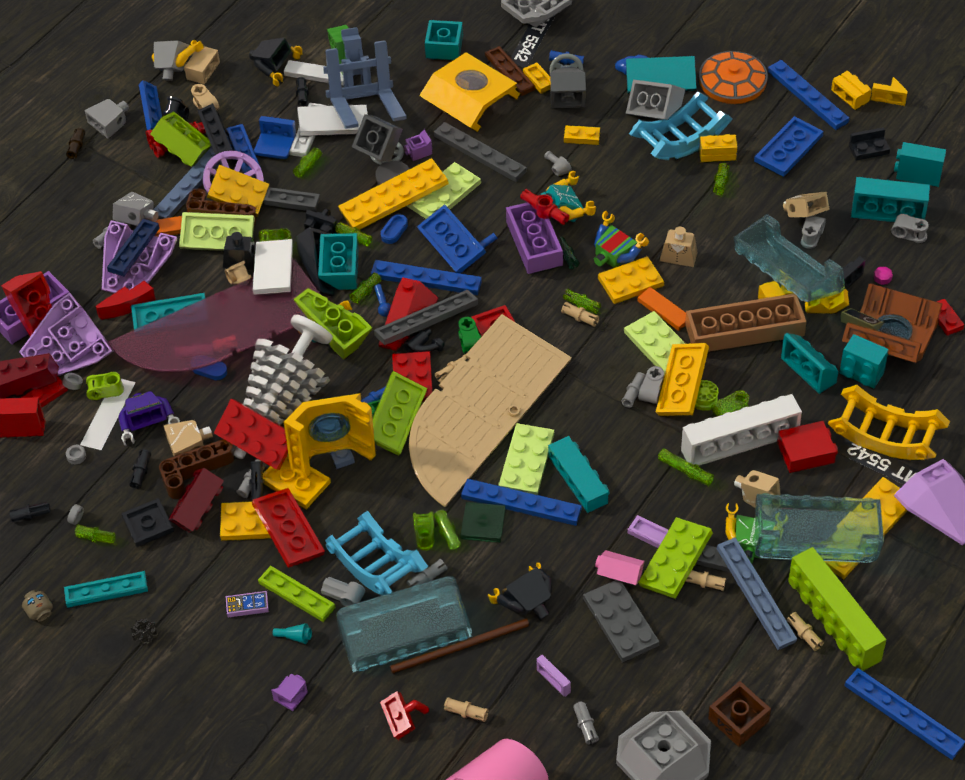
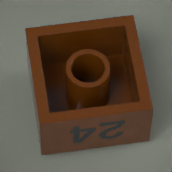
M739 681L709 706L708 719L740 747L769 722L771 708Z

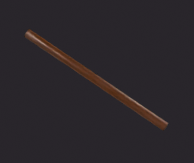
M526 618L390 666L391 672L394 674L528 627L529 622Z

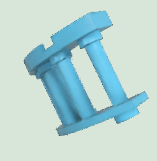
M697 92L685 106L672 114L667 120L661 119L653 122L639 120L629 134L637 138H644L654 147L651 152L654 157L663 160H669L671 157L679 159L699 150L700 136H713L714 134L718 136L732 121V118L722 111L716 113L705 103L708 97ZM700 108L712 118L704 127L691 118ZM686 122L697 132L687 137L676 127ZM670 131L679 140L669 141L663 134Z
M368 511L357 518L359 522L356 527L338 539L331 535L325 540L328 551L331 554H335L363 585L380 595L390 594L392 590L389 586L409 572H421L428 567L417 550L401 551L402 547L393 539L387 540L382 535L384 530ZM361 532H367L372 538V542L350 557L341 546ZM381 548L385 552L384 556L365 569H362L356 563L375 549ZM390 561L397 563L381 575H372V573Z

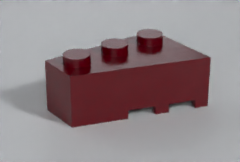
M205 468L194 472L193 476L195 478L185 488V494L178 501L168 519L187 532H192L200 527L202 523L201 517L204 513L207 514L213 505L211 503L214 496L217 497L223 489L221 485L224 480Z

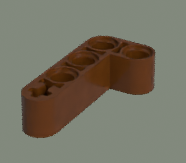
M193 189L189 194L186 203L187 212L253 215L255 217L254 226L256 225V208L253 205L206 200V192L203 189Z
M223 439L163 460L159 465V469L169 497L172 499L182 498L186 492L183 480L194 477L193 474L196 470L205 468L208 471H212L231 464L235 459L233 445Z

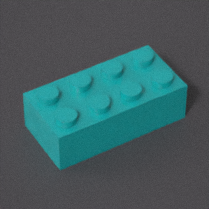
M856 177L851 217L895 222L898 215L906 214L925 220L930 185Z

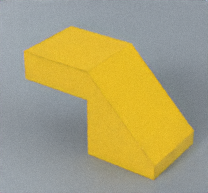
M841 288L830 295L818 289L804 297L805 311L807 313H836L849 306L848 291L845 288Z

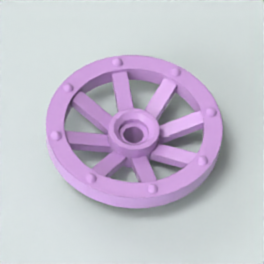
M224 151L213 156L206 164L203 173V185L207 194L211 187L210 174L215 177L217 172L213 167L221 161L222 166L229 168L226 159L238 160L234 169L237 172L240 171L242 163H246L252 170L244 174L250 177L255 175L256 179L264 182L263 173L258 163L247 154L238 151Z

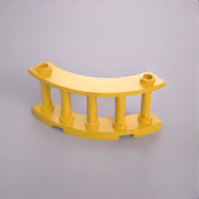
M858 385L843 389L841 395L848 402L843 415L828 422V425L837 434L842 435L861 447L894 458L925 460L936 457V454L929 448L935 430L948 428L950 423L938 409L915 411V414L905 413L902 408L889 404L885 407L877 403L876 398ZM854 407H857L866 414L860 429L848 422ZM873 418L887 422L880 439L867 434ZM894 426L908 428L902 443L888 441ZM927 430L922 443L910 444L915 431Z

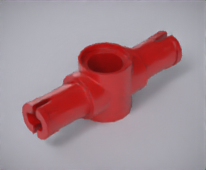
M528 189L521 193L520 199L531 204L532 208L537 210L539 218H554L562 225L568 222L569 214L561 211L557 205L553 204L551 196H537Z

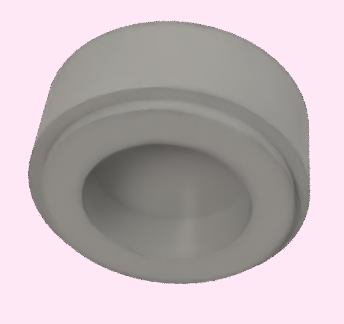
M67 373L64 375L62 383L68 389L78 390L81 388L83 379L78 374Z
M73 445L67 449L66 457L69 463L80 464L86 459V452L83 446Z
M75 504L68 514L67 521L73 525L78 524L83 516L84 508Z

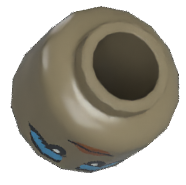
M32 590L24 596L25 600L22 603V608L31 620L41 622L52 614L53 604L44 591L36 592Z

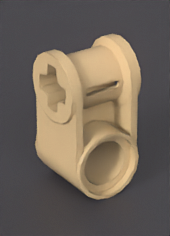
M196 84L191 88V93L194 96L193 103L198 109H202L212 103L216 110L220 109L215 96L203 84Z
M245 261L225 269V275L230 284H239L252 278L244 266Z

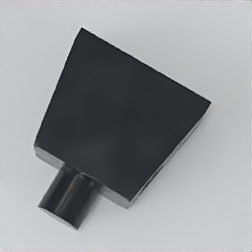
M234 232L231 236H227L224 246L223 268L228 269L239 262L245 261L244 266L246 269L254 270L256 245L253 238L242 236L240 232Z

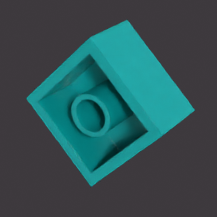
M429 20L425 39L426 58L448 60L458 58L463 41V23Z
M853 334L843 349L840 374L854 379L863 385L875 388L884 374L889 349Z

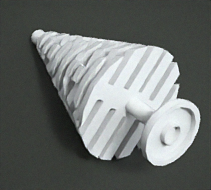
M293 315L291 318L292 326L302 333L291 353L287 354L290 349L282 345L271 346L273 341L257 339L256 350L253 354V359H257V361L251 364L253 374H250L248 378V383L251 386H247L246 395L253 399L245 398L243 403L279 425L285 421L280 419L279 416L288 418L293 413L292 410H296L302 402H307L311 399L309 397L310 394L315 395L320 391L321 387H324L330 381L329 377H323L325 373L320 368L312 369L315 364L307 359H302L312 340L322 344H329L333 336L319 324L300 315ZM236 447L234 456L243 459L246 452Z

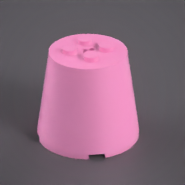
M502 739L446 780H548V775L541 761L530 749L515 740Z

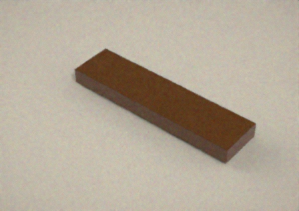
M500 46L485 52V57L501 74L517 83L515 90L520 93V96L535 90V85Z

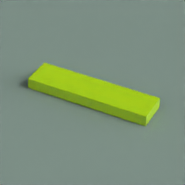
M271 565L258 579L260 585L322 622L336 608L333 602Z

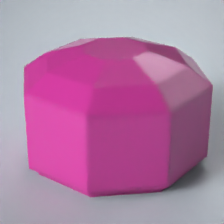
M878 267L874 271V280L880 285L889 284L892 280L893 274L891 269Z

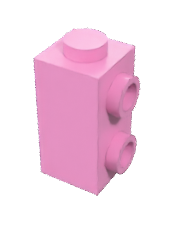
M605 550L601 556L598 555L595 567L598 568V575L637 585L641 579L645 561Z

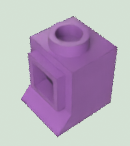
M425 130L419 135L405 139V153L407 156L410 155L413 161L432 154L431 139Z
M290 674L289 677L287 676L278 688L271 690L273 700L291 711L297 707L308 693L306 681L301 676Z

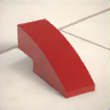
M142 281L130 290L124 286L96 305L99 319L123 316L132 313L131 305L155 301L154 290L146 281Z

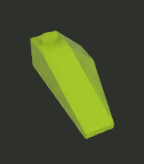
M309 288L294 298V302L308 319L325 328L333 336L329 345L343 360L359 348L372 330V327L359 314L344 309L340 304L336 305L328 301V298Z

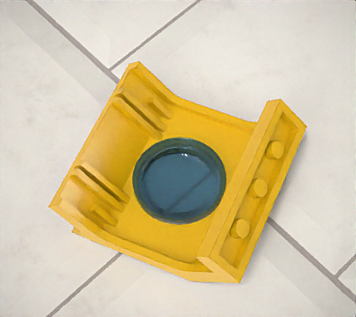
M361 393L302 402L284 421L290 469L304 478L311 474L309 460L317 454L352 449L369 460L376 456L372 408L367 403L361 402Z

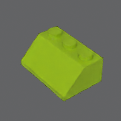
M174 111L162 117L150 133L156 142L166 146L170 153L177 155L184 164L191 167L212 147L206 136Z

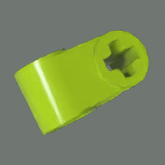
M116 372L90 375L86 379V384L88 385L87 397L91 400L116 397L124 392L120 375Z

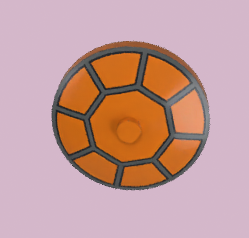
M725 51L714 54L704 61L699 71V84L702 90L712 99L723 103L741 104L752 101L759 97L767 86L768 74L764 64L756 57L744 52Z

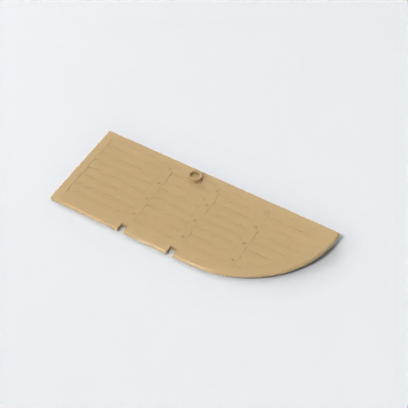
M503 314L500 315L465 355L469 361L461 359L439 384V387L443 390L435 389L424 401L412 423L409 437V452L413 469L425 490L444 507L450 503L465 485L466 480L473 476L572 359L566 353Z

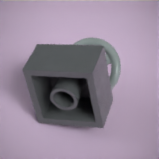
M561 54L552 61L549 70L551 108L585 107L586 81L583 64L573 54ZM562 59H571L575 61L571 65H562L558 63Z
M364 114L352 147L369 155L379 165L384 162L400 161L404 155V148L398 141L403 129L376 116Z

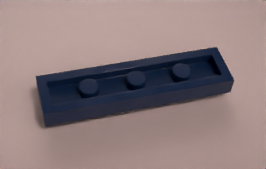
M142 219L107 266L108 272L125 277L160 229L159 223Z

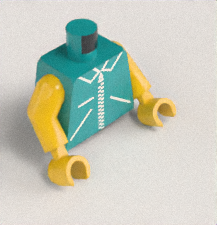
M575 171L569 172L568 179H562L550 185L546 192L541 193V195L551 196L553 204L557 205L561 211L569 214V221L572 222L584 216L585 213L587 215H594L596 212L594 201L586 202V207L583 208L572 187L568 186V184L576 185L579 176L574 178Z

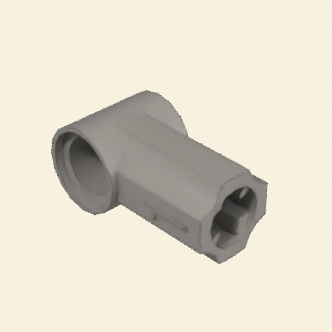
M328 577L323 582L321 593L339 600L342 605L349 609H356L365 594V588L356 582L347 584Z

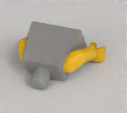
M192 40L191 45L181 41L154 42V53L152 54L154 67L163 71V80L173 81V72L183 71L189 56L194 52H200L204 46L201 41L197 42L196 40Z

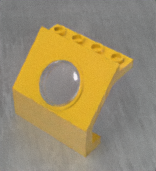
M466 52L434 72L420 96L478 132L481 126L477 122L486 108L507 94L517 99L520 93L515 90L517 88L515 81Z

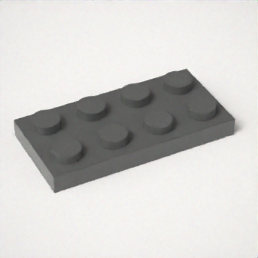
M612 581L583 594L585 603L622 662L659 646V640L621 581Z

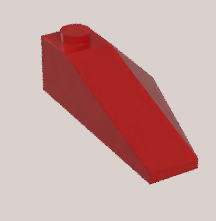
M402 277L385 325L437 303L438 297L420 281ZM410 335L387 345L379 341V347L397 351Z

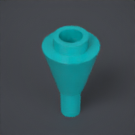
M307 623L286 629L274 628L273 636L286 637L307 644L308 640H311L312 629L309 628Z

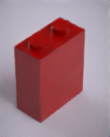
M38 397L0 399V437L44 436L46 420Z
M824 421L778 431L777 444L789 473L835 463L838 448L836 443L832 442L830 429L826 428Z

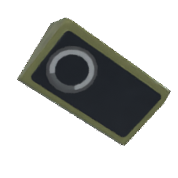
M852 308L841 312V322L845 324L849 322L877 331L884 324V322Z

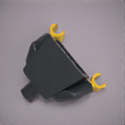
M285 38L264 40L255 50L249 52V57L254 61L256 68L266 76L272 77L273 84L279 86L278 80L283 82V76L281 73H274V71L280 68L291 52H293L292 56L294 59H300L302 48L300 46L292 47V44L288 43Z
M536 563V568L534 569L529 566V572L506 586L502 590L503 594H500L498 588L493 589L495 596L488 594L492 604L498 603L524 616L534 611L538 619L541 620L550 614L544 603L551 598V578L541 569L540 563Z

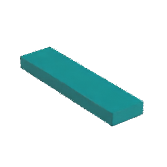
M142 571L64 587L68 608L148 592L146 573Z

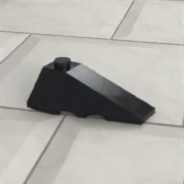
M309 227L296 236L298 254L317 292L332 297L335 287L318 277L320 235L331 233Z

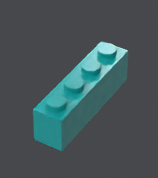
M567 436L548 445V457L587 513L608 504L610 492L607 485L602 484L595 469L592 470L588 458L581 454L576 442H573Z

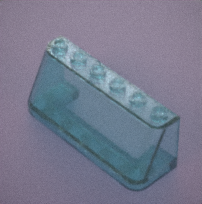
M768 214L734 237V248L739 255L742 254L751 264L757 265L762 272L769 274L774 281L784 285L788 291L796 294L801 301L810 302L837 295L845 289L843 268L831 259L825 261L824 266L781 236L779 222Z
M757 494L755 502L754 543L755 555L757 557L792 559V557L813 547L824 561L868 563L878 559L884 543L880 499Z
M452 576L341 608L336 613L339 633L352 672L365 671L369 667L384 665L395 659H404L415 653H424L429 649L438 646L443 647L455 641H463L472 636L463 600L456 579Z

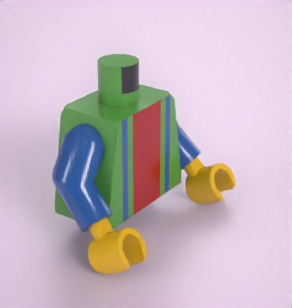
M604 211L602 214L604 222L600 224L594 243L596 248L594 262L598 266L607 263L612 267L633 262L642 250L641 247L649 244V239L647 237L644 238V235L639 233L635 241L613 225L609 227L608 225L614 222L615 217L611 214L610 218L606 219L608 212Z

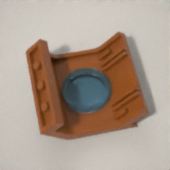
M870 283L860 312L884 322V324L877 331L848 322L842 341L848 343L853 334L889 349L888 355L912 362L921 361L939 323L938 319L943 304Z

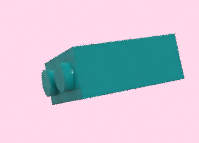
M903 142L902 149H898L896 159L899 160L896 161L894 172H897L896 179L939 187L946 149Z

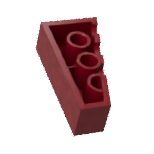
M47 353L0 361V399H5L14 394L19 396L24 394L27 389L32 388L35 390L57 382L59 366L51 354Z

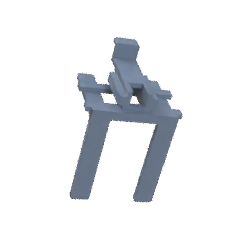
M358 28L342 29L341 36L344 42L345 59H342L341 64H339L337 48L327 49L325 51L327 66L323 67L324 74H328L329 90H325L326 97L330 98L344 128L359 127L358 121L346 99L378 95L393 121L406 119L405 112L391 90L393 81L390 80L389 74L391 57L388 56L387 42L385 40L375 42L376 58L369 59L368 55L363 56ZM373 66L377 68L378 82L371 83L370 67ZM340 72L343 74L344 88L341 86ZM361 74L362 85L354 86L353 75Z

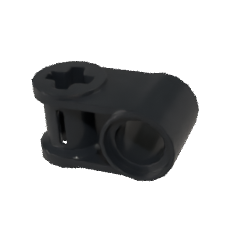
M168 96L167 108L163 114L167 115L174 111L187 121L189 107L183 100Z

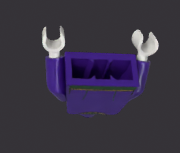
M152 392L136 393L133 397L126 399V406L122 408L118 416L121 431L124 432L121 439L125 446L128 438H131L133 444L135 443V439L129 430L133 431L167 420L166 418L169 419L168 424L180 422L178 417L173 416L174 412L168 400L155 396Z

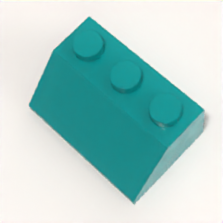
M357 233L320 235L318 277L338 290L357 289L359 252Z
M790 333L784 334L781 359L820 394L837 383L838 370L833 364H830L820 352H817L801 336Z

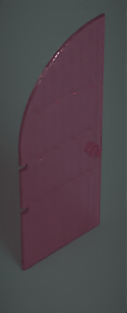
M293 259L291 292L254 295L253 278H250L109 341L108 344L121 358L141 368L162 372L195 370L233 356L231 351L236 350L237 353L251 348L256 345L257 339H271V333L273 332L279 335L293 329L294 327L291 324L293 315L306 317L294 302V298L307 288L318 294L320 293L295 259Z

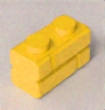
M846 71L841 76L839 75L833 79L831 90L854 110L870 101V87L859 81L856 75Z
M736 135L700 136L699 153L701 162L736 160Z

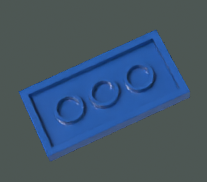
M794 116L755 156L754 162L784 177L822 138L824 131Z
M445 204L417 226L419 231L456 273H462L486 253L480 243Z

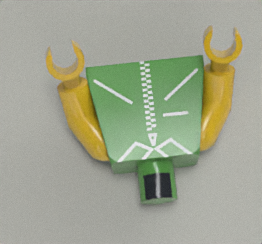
M729 503L727 504L726 536L728 540L732 538L737 539L751 563H753L754 557L763 558L766 552H770L779 544L784 530L782 526L788 522L787 515L785 520L780 522L778 520L780 512L775 515V520L777 521L775 526V522L742 515H737L735 518L738 505H735L736 510L734 512H730L728 509Z

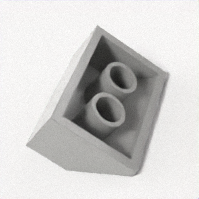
M633 79L626 114L667 120L682 106L685 89L671 84Z

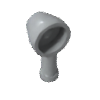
M551 151L545 153V159L554 163L552 171L555 175L562 176L572 170L571 165L564 157L560 156L558 158Z

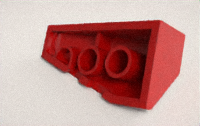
M41 271L16 276L1 285L9 303L29 336L33 334L52 308L49 298L50 287Z

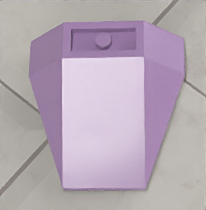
M111 220L104 236L102 290L116 293L124 286L130 290L142 281L149 283L171 256L178 238L164 233H160L159 237L154 236L125 277L108 272L107 266L133 233V230L127 224Z
M68 293L52 306L19 352L23 357L50 353L59 366L58 376L98 363L113 351L86 311L73 295Z
M942 459L917 472L894 494V497L909 512L956 542L964 545L965 479L950 463Z

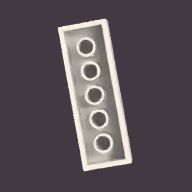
M790 394L780 396L771 401H764L751 407H744L738 411L727 412L721 416L708 418L695 424L691 423L683 427L681 451L689 467L693 468L777 442L779 430L800 426L802 411L794 396Z

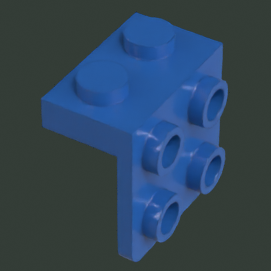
M261 116L259 119L261 134L254 149L255 155L287 159L296 136L295 121Z

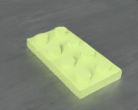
M454 162L443 171V174L448 179V185L407 205V207L425 219L444 204L450 210L481 184V178Z
M183 212L179 247L180 249L224 251L226 237L231 236L234 232H240L242 236L253 238L255 217L253 215Z
M655 311L624 328V333L655 366L663 369L665 376L672 344H685L684 341Z
M516 423L499 486L538 495L548 459V445L552 444L554 437L553 429Z

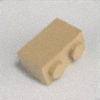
M204 46L200 52H194L184 66L187 80L205 84L220 63L218 50Z

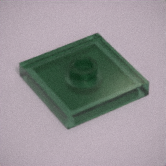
M466 502L461 539L501 543L506 506Z

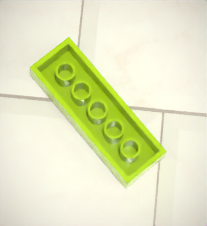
M811 547L792 557L788 579L789 584L799 592L802 601L809 605L815 618L820 619L826 632L834 637L841 651L844 650L848 655L850 663L864 671L881 662L886 638L817 551Z

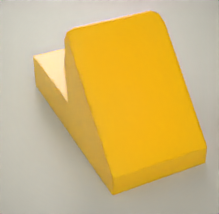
M893 77L891 86L873 84L871 100L905 106L908 91Z

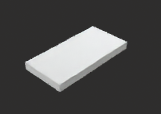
M349 105L360 127L364 114H367L366 105ZM334 106L298 107L300 136L357 134L359 127L345 129Z
M292 239L256 242L253 278L254 295L291 292Z

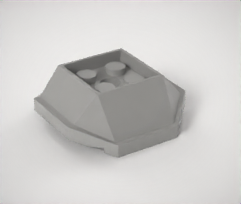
M501 0V7L523 24L528 23L534 27L541 25L572 4V0Z
M683 711L651 712L618 737L616 764L631 780H704L709 775L711 740ZM665 748V749H667L668 751L663 752V751H660L659 749Z

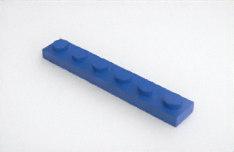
M780 60L768 67V73L832 128L837 130L849 123V117L785 62Z
M375 260L371 271V278L400 283L403 277L420 281L429 288L459 293L469 290L473 295H478L482 283V277L380 260Z
M471 479L466 480L461 494V498L574 526L577 525L582 510V505Z
M857 668L846 680L845 687L951 760L964 747L965 740L861 669Z

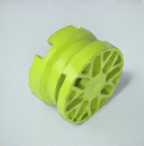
M701 380L695 408L708 411L717 405L719 392L716 384L708 380Z

